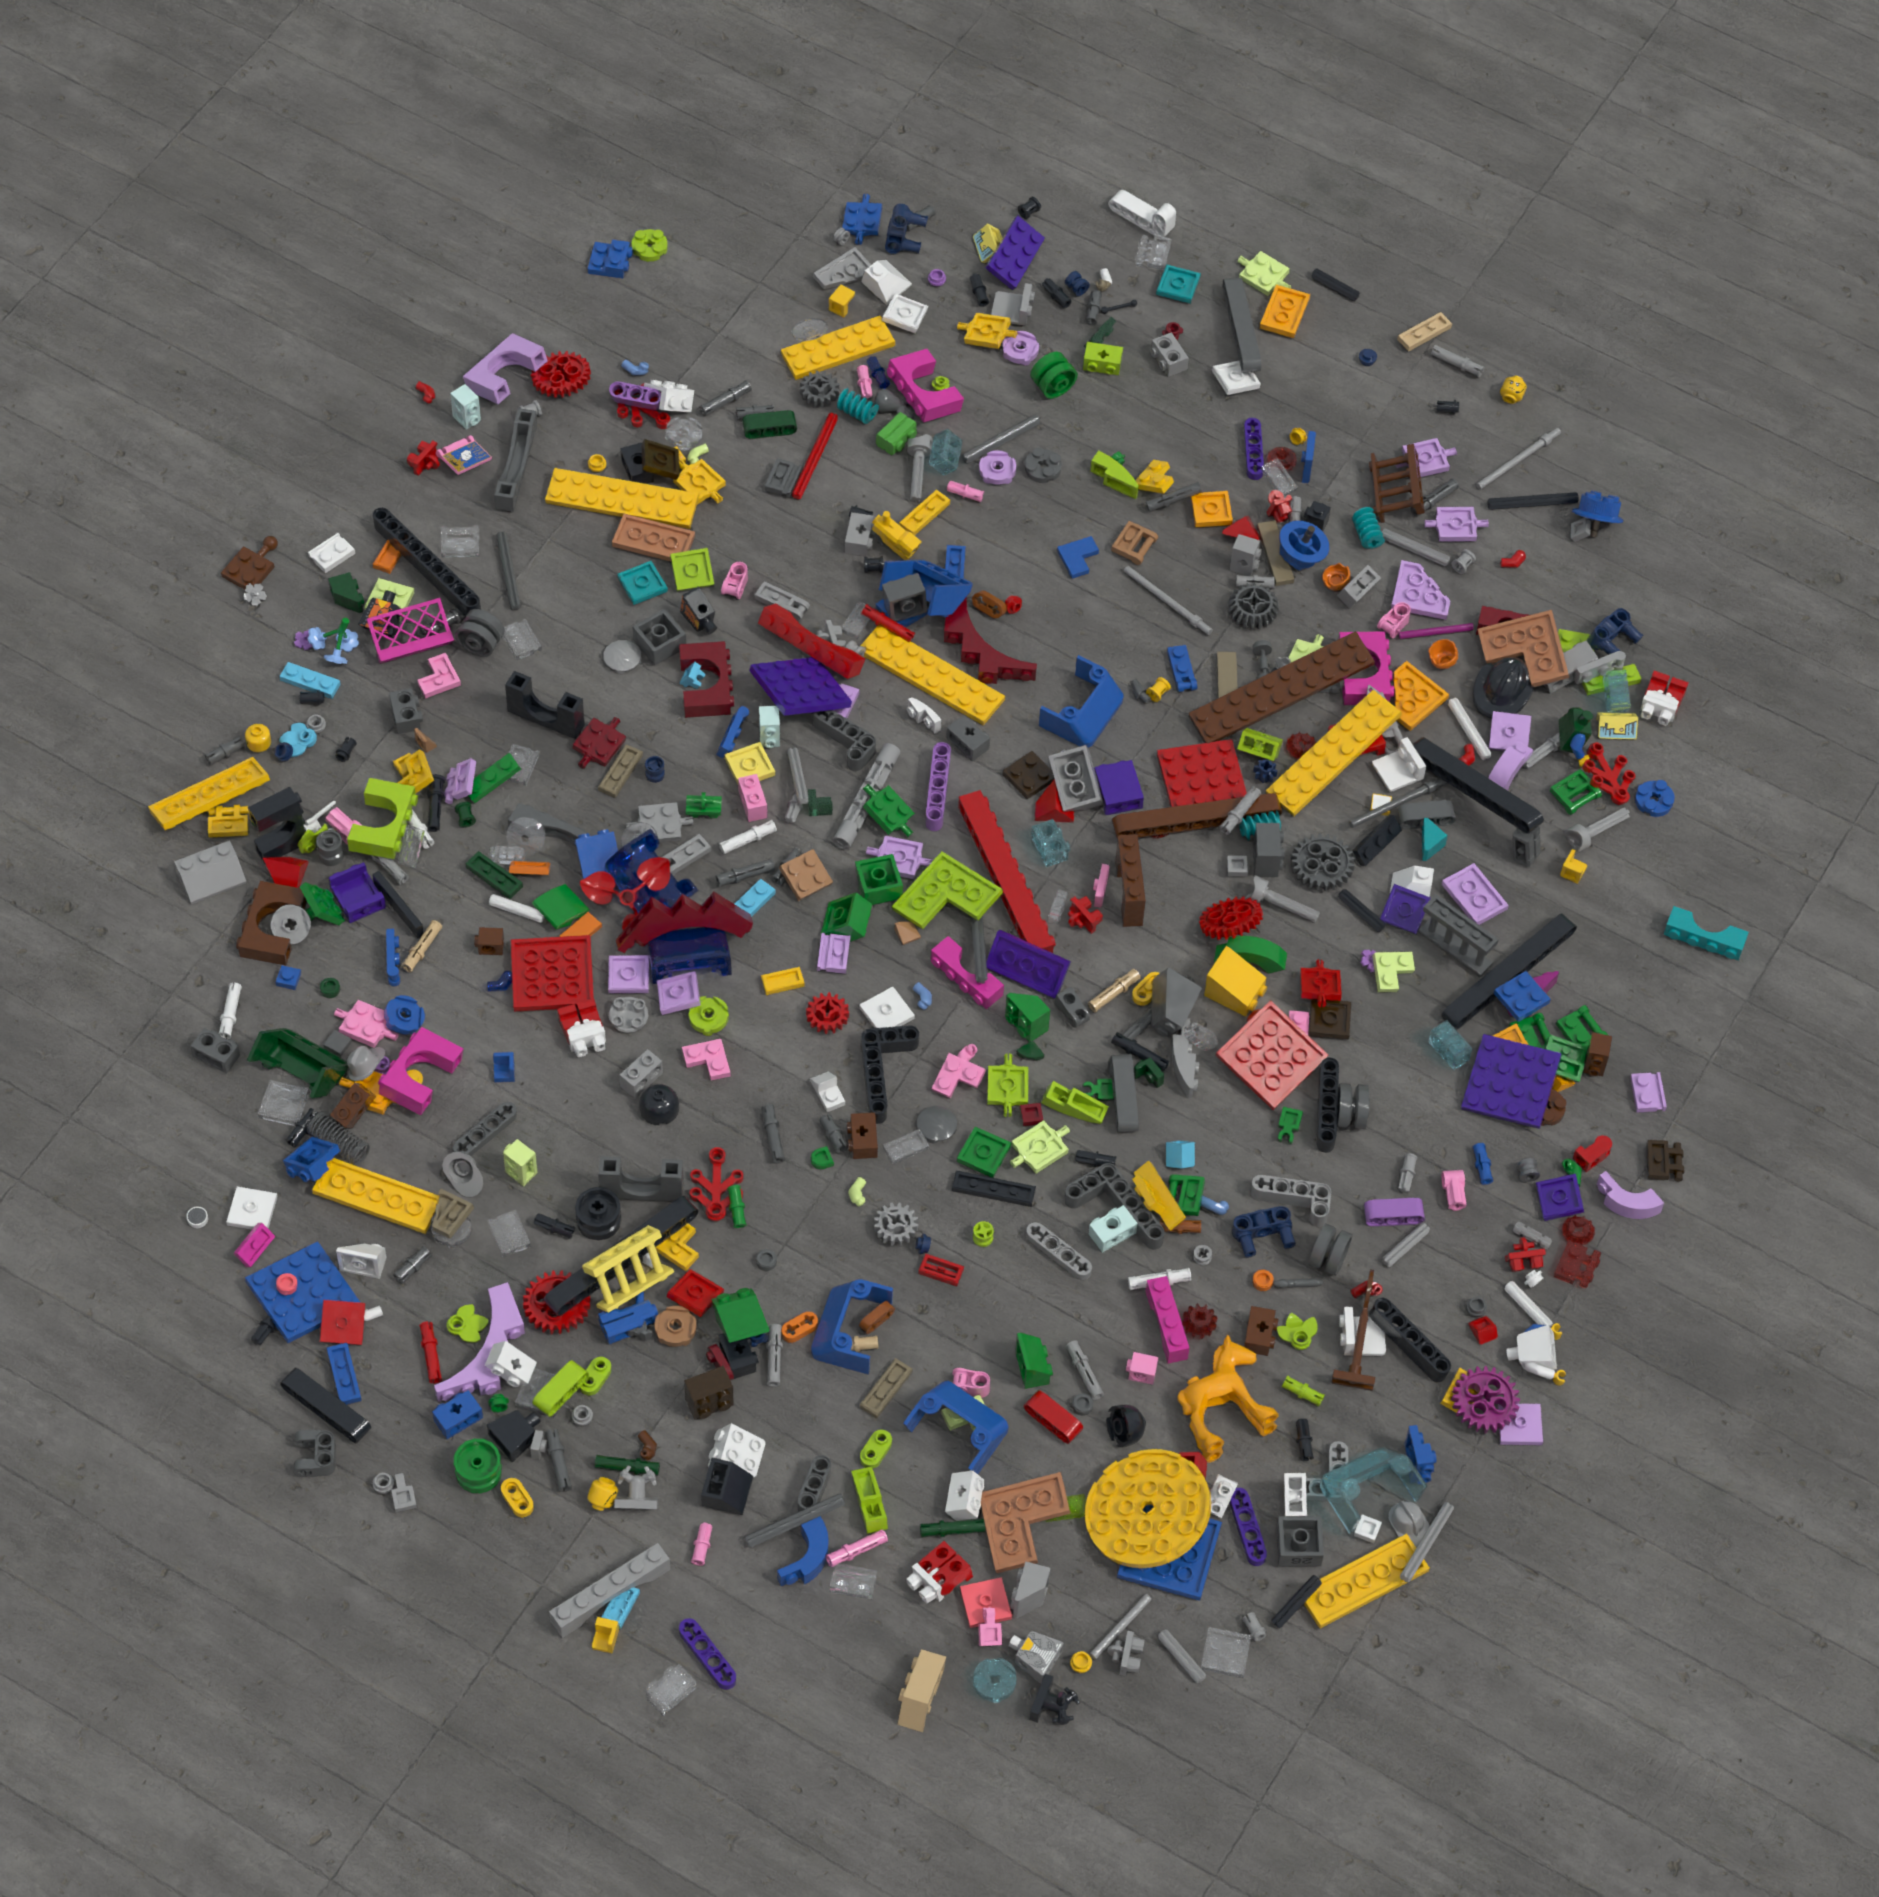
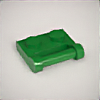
M1581 769L1550 788V792L1565 807L1569 815L1576 813L1578 808L1591 800H1597L1602 796L1600 789L1590 784L1589 777ZM1586 789L1589 790L1590 793L1573 803L1570 801V799Z
M1586 1005L1556 1022L1557 1027L1568 1041L1585 1047L1589 1046L1591 1035L1580 1022V1018L1583 1017L1594 1033L1608 1034L1606 1031H1602L1590 1015V1010Z
M1537 1013L1532 1017L1509 1024L1510 1027L1517 1023L1528 1045L1545 1049L1550 1033L1544 1023L1545 1018L1542 1013ZM1537 1025L1545 1045H1540L1532 1026Z
M1170 1175L1168 1180L1170 1184L1169 1191L1174 1199L1177 1187L1182 1184L1178 1205L1184 1215L1199 1216L1205 1178L1200 1176Z

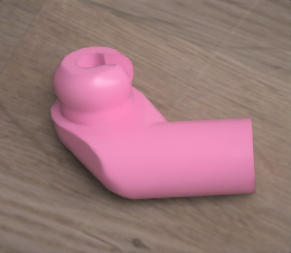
M974 1044L965 1046L958 1053V1057L970 1061L975 1056V1053H977V1047Z

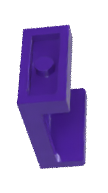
M1132 760L1119 761L1108 765L1102 764L1094 768L1104 801L1103 810L1105 815L1143 808L1144 796Z
M364 862L353 865L342 872L334 873L328 878L330 889L349 923L386 908L385 898L382 892H378L367 872Z

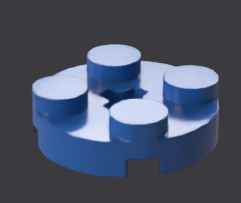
M1664 780L1647 781L1638 786L1635 803L1641 812L1650 813L1652 817H1661L1669 813L1673 807L1675 796ZM1652 796L1658 797V801H1655L1654 799L1650 798Z
M405 995L396 996L395 999L388 1002L384 1010L387 1028L401 1034L417 1032L425 1019L423 1008H420L416 1004L417 1001L412 997ZM405 1012L406 1016L409 1017L404 1018L401 1016V1013Z

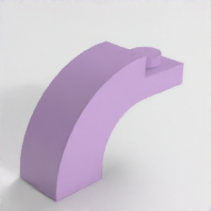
M1516 741L1512 747L1509 746L1505 750L1488 778L1508 791L1516 773L1531 757L1533 749Z
M1606 1171L1600 1174L1597 1186L1599 1191L1606 1195L1604 1205L1611 1211L1632 1219L1650 1218L1661 1213L1664 1202L1651 1188L1642 1193H1631L1622 1189Z

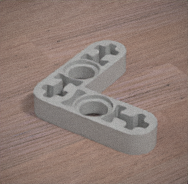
M1336 1441L1330 1445L1328 1453V1479L1306 1478V1485H1309L1306 1500L1343 1501L1347 1497L1349 1470L1348 1447L1345 1443ZM1336 1449H1340V1460L1336 1461L1337 1453L1335 1451ZM1341 1467L1344 1470V1474L1340 1476L1335 1475L1333 1468ZM1337 1482H1341V1483H1340V1490L1342 1491L1341 1494H1337V1491H1336ZM1319 1485L1323 1488V1492L1315 1494L1312 1491V1487Z

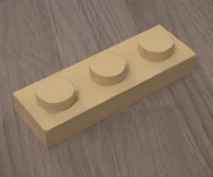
M1440 312L1398 335L1397 340L1409 352L1451 329L1452 323Z

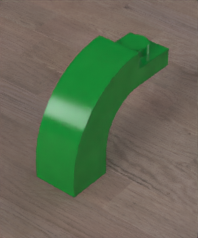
M1236 936L1234 939L1229 937L1228 943L1216 945L1214 963L1227 946L1245 961L1259 965L1268 974L1285 970L1287 952L1277 944L1266 939L1253 936Z

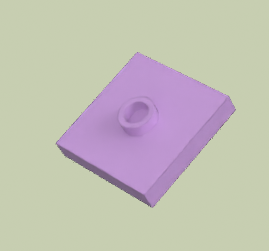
M1493 711L1489 750L1505 752L1516 741L1528 747L1531 716Z
M649 955L609 956L608 992L649 993Z
M695 971L657 980L659 1005L662 1015L701 1005Z
M1498 1404V1410H1503V1407ZM1516 1404L1519 1406V1410L1515 1412L1517 1414L1515 1419H1511L1509 1426L1505 1424L1503 1430L1499 1428L1500 1445H1542L1543 1434L1540 1404Z

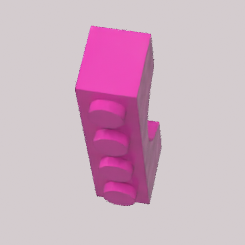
M947 936L931 950L932 964L944 971L948 979L954 980L963 992L970 994L978 1005L988 1009L1004 995V984L991 973L987 974L988 979L984 984L981 982L977 983L975 974L967 972L960 964L962 947Z
M1163 1276L1149 1279L1146 1283L1145 1292L1150 1308L1154 1310L1159 1323L1162 1347L1167 1363L1187 1360L1190 1348L1168 1278Z

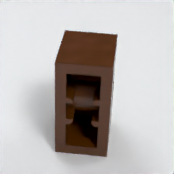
M1592 1032L1583 1073L1603 1077L1609 1058L1612 1036Z
M354 1083L330 1116L345 1128H353L376 1098V1095L362 1084Z
M875 1113L851 1114V1122H847V1134H851L852 1139H848L849 1152L853 1151V1159L878 1158Z
M1251 1306L1245 1348L1264 1356H1268L1269 1349H1274L1276 1337L1272 1336V1331H1277L1279 1320L1275 1318L1276 1310Z

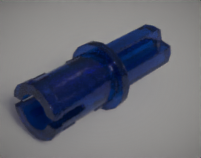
M870 356L867 359V364L871 370L872 377L876 379L880 389L889 387L890 381L885 375L884 367H881L875 356Z

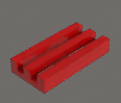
M925 1254L918 1274L957 1287L964 1271V1266ZM927 1261H928V1262H931V1263H934V1264H937V1265H940V1266L937 1267V1266L928 1264ZM943 1267H946V1268H949V1269H952V1270H955V1271H958V1272L955 1273V1272L946 1270V1269L943 1268Z

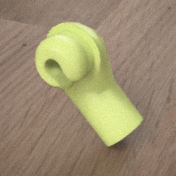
M702 444L689 452L687 460L690 464L699 461L698 456L709 452L707 445Z
M861 1177L856 1179L848 1192L851 1202L857 1206H862L865 1203V1197L862 1196L861 1190L865 1186L866 1181Z

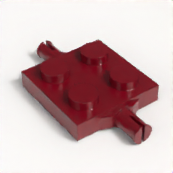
M614 717L609 724L593 718L572 747L583 756L578 763L580 768L582 766V769H585L590 761L597 762L606 767L626 741V736L615 729L621 722L619 718Z

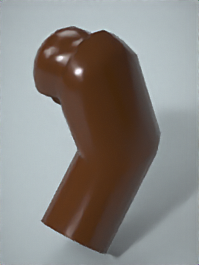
M643 1430L638 1434V1438L644 1444L642 1451H640V1456L645 1460H650L655 1456L657 1443L646 1430Z

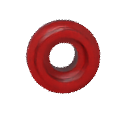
M1009 596L1005 601L1006 611L1010 614L1018 612L1022 606V599L1018 596Z

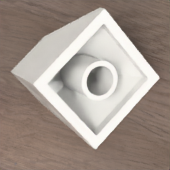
M877 260L865 270L861 281L886 305L890 304L894 294L901 295L912 286V283L887 260Z
M1412 866L1394 872L1390 892L1393 885L1396 884L1430 897L1434 869Z
M359 1244L338 1247L336 1250L340 1271L380 1279L387 1258L384 1247L378 1244Z

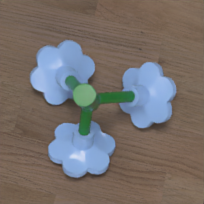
M348 618L342 619L338 629L327 633L321 632L319 627L310 628L308 631V641L315 650L324 649L327 637L338 634L333 655H324V658L330 662L347 664L348 660L340 656L341 650L344 649L345 652H350L359 645L357 640L358 634L346 629L349 624Z

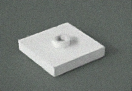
M894 294L883 315L882 321L916 334L928 310V306Z
M1239 361L1212 367L1213 374L1227 395L1260 388L1261 383L1254 372H1242Z
M894 987L859 1005L860 1010L874 1028L902 1026L915 1019V1015Z
M237 1187L226 1221L227 1226L252 1230L257 1223L262 1222L269 1228L278 1197L277 1193Z

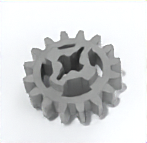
M900 1202L897 1206L890 1203V1208L884 1205L882 1211H877V1217H874V1231L877 1232L878 1238L883 1237V1243L889 1240L891 1241V1246L895 1242L902 1246V1241L905 1240V1242L909 1243L910 1237L915 1238V1231H918V1217H914V1210L909 1212L908 1205L902 1208Z

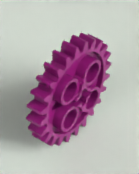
M1476 1366L1475 1372L1468 1369L1467 1375L1462 1374L1461 1380H1457L1455 1383L1457 1387H1454L1452 1390L1455 1395L1452 1396L1451 1400L1456 1402L1452 1408L1459 1409L1456 1416H1463L1461 1423L1468 1421V1428L1475 1425L1476 1432L1479 1431L1480 1427L1483 1428L1484 1433H1487L1489 1428L1495 1433L1497 1426L1503 1430L1505 1424L1509 1426L1511 1419H1515L1517 1415L1515 1412L1519 1410V1406L1516 1405L1520 1402V1398L1516 1397L1519 1390H1513L1516 1383L1509 1384L1510 1376L1503 1378V1371L1497 1374L1495 1367H1493L1491 1372L1488 1371L1487 1366L1484 1367L1483 1371L1478 1366ZM1488 1385L1496 1386L1497 1390H1491ZM1468 1389H1474L1477 1395L1469 1393ZM1494 1404L1501 1405L1503 1410L1496 1409ZM1474 1409H1481L1483 1414H1477Z

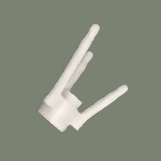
M332 801L312 818L306 820L304 825L306 831L310 829L314 833L321 828L317 819L335 805L336 802Z

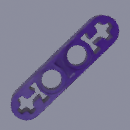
M1248 418L1244 424L1246 471L1250 479L1259 480L1263 477L1264 472L1261 423L1256 418ZM1251 426L1255 428L1254 432H1251ZM1255 439L1258 441V443L1251 444L1249 440ZM1254 453L1257 454L1259 458L1253 459L1249 455ZM1257 465V472H1254L1253 466Z
M1236 1488L1229 1504L1248 1562L1253 1566H1261L1265 1563L1267 1551L1250 1497L1245 1489ZM1236 1495L1242 1498V1507L1240 1508L1238 1499H1235ZM1247 1513L1251 1519L1244 1522L1240 1520L1239 1515ZM1253 1532L1257 1538L1250 1541L1246 1539L1245 1534ZM1254 1546H1256L1257 1554L1261 1555L1260 1559H1257L1256 1556H1253Z
M684 1619L679 1625L681 1638L721 1689L729 1690L733 1688L736 1684L735 1671L694 1619ZM686 1626L689 1628L693 1627V1634L695 1635L693 1639L689 1631L685 1632ZM704 1641L708 1646L705 1650H698L695 1647L696 1643ZM710 1658H718L720 1664L716 1667L710 1666L708 1664ZM722 1669H723V1673H724V1675H725L726 1677L731 1676V1677H730V1682H728V1681H726V1680L722 1681V1680H723V1676H722V1674H721V1672H720Z

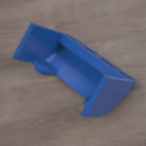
M885 561L879 590L883 591L882 584L918 573L926 590V601L930 602L927 615L948 617V615L955 612L969 595L973 583L929 561Z
M1078 655L1075 676L1097 687L1080 710L1068 706L1063 708L1058 714L1041 706L1039 726L1080 747L1086 745L1089 748L1095 743L1122 705L1123 692L1104 667Z
M858 1279L835 1286L830 1291L811 1346V1354L818 1361L869 1375L870 1356L851 1351L852 1338L848 1334L840 1332L851 1298L864 1299L879 1304L888 1301L892 1305L893 1288Z
M943 1381L921 1397L903 1424L910 1432H913L925 1413L935 1414L942 1405H945L976 1427L971 1435V1443L980 1452L968 1469L979 1474L1008 1433L1009 1425L1002 1416L950 1381Z

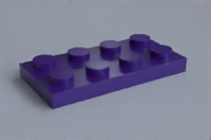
M1016 216L985 268L1011 290L1015 289L1045 237L1021 217Z
M1002 930L997 931L986 961L988 969L1055 999L1061 990L1071 963L1067 959Z

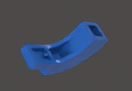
M821 1516L801 1524V1534L808 1546V1551L799 1561L777 1570V1579L781 1586L785 1584L791 1585L798 1578H801L805 1585L822 1571L826 1563V1555L828 1554V1532Z

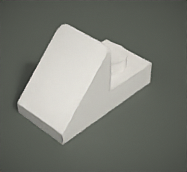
M828 1071L810 1078L826 1112L845 1106V1100L837 1086V1077Z

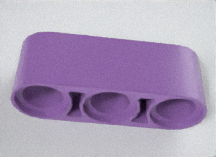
M614 382L609 387L611 397L617 403L650 410L659 409L661 393L657 389L624 382ZM618 389L623 390L620 395L614 394ZM635 393L641 394L637 399L632 398ZM652 397L659 398L656 402H650Z
M1420 1198L1377 1199L1364 1203L1366 1224L1368 1226L1415 1225L1425 1221L1423 1202Z

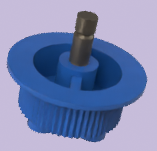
M1591 490V492L1582 494L1579 508L1572 509V512L1577 515L1593 519L1592 530H1590L1591 537H1597L1600 521L1623 523L1624 520L1618 516L1621 507L1618 496H1601V492Z
M1292 521L1285 524L1280 531L1279 553L1287 563L1294 566L1297 570L1312 567L1315 563L1325 559L1329 553L1330 547L1326 535L1321 529L1309 522Z

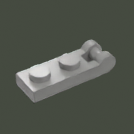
M765 581L755 593L756 600L767 605L775 603L791 612L797 621L802 619L803 613L810 607L807 601Z
M1617 651L1577 667L1574 675L1575 682L1578 685L1583 682H1589L1597 676H1604L1612 670L1621 671L1626 658L1625 653Z
M700 834L663 856V858H667L673 863L670 866V879L683 868L711 852V846Z

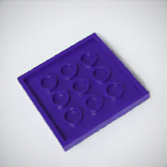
M813 657L750 665L749 671L784 716L851 708V699L825 666Z
M1483 1034L1461 1109L1540 1129L1562 1054Z

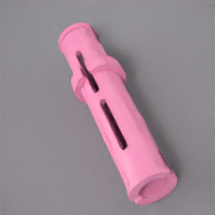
M881 1529L852 1544H845L841 1546V1549L827 1554L826 1561L831 1568L846 1560L851 1561L855 1556L888 1542L887 1535Z

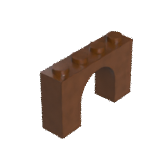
M1118 835L1115 864L1117 877H1122L1121 915L1123 927L1143 926L1146 900L1138 835Z
M260 881L258 888L254 889V900L248 906V918L242 924L243 933L237 939L236 948L239 949L240 957L286 966L292 950L290 939L268 935L258 927L263 918L275 913L282 906L291 904L305 910L307 900L300 888Z

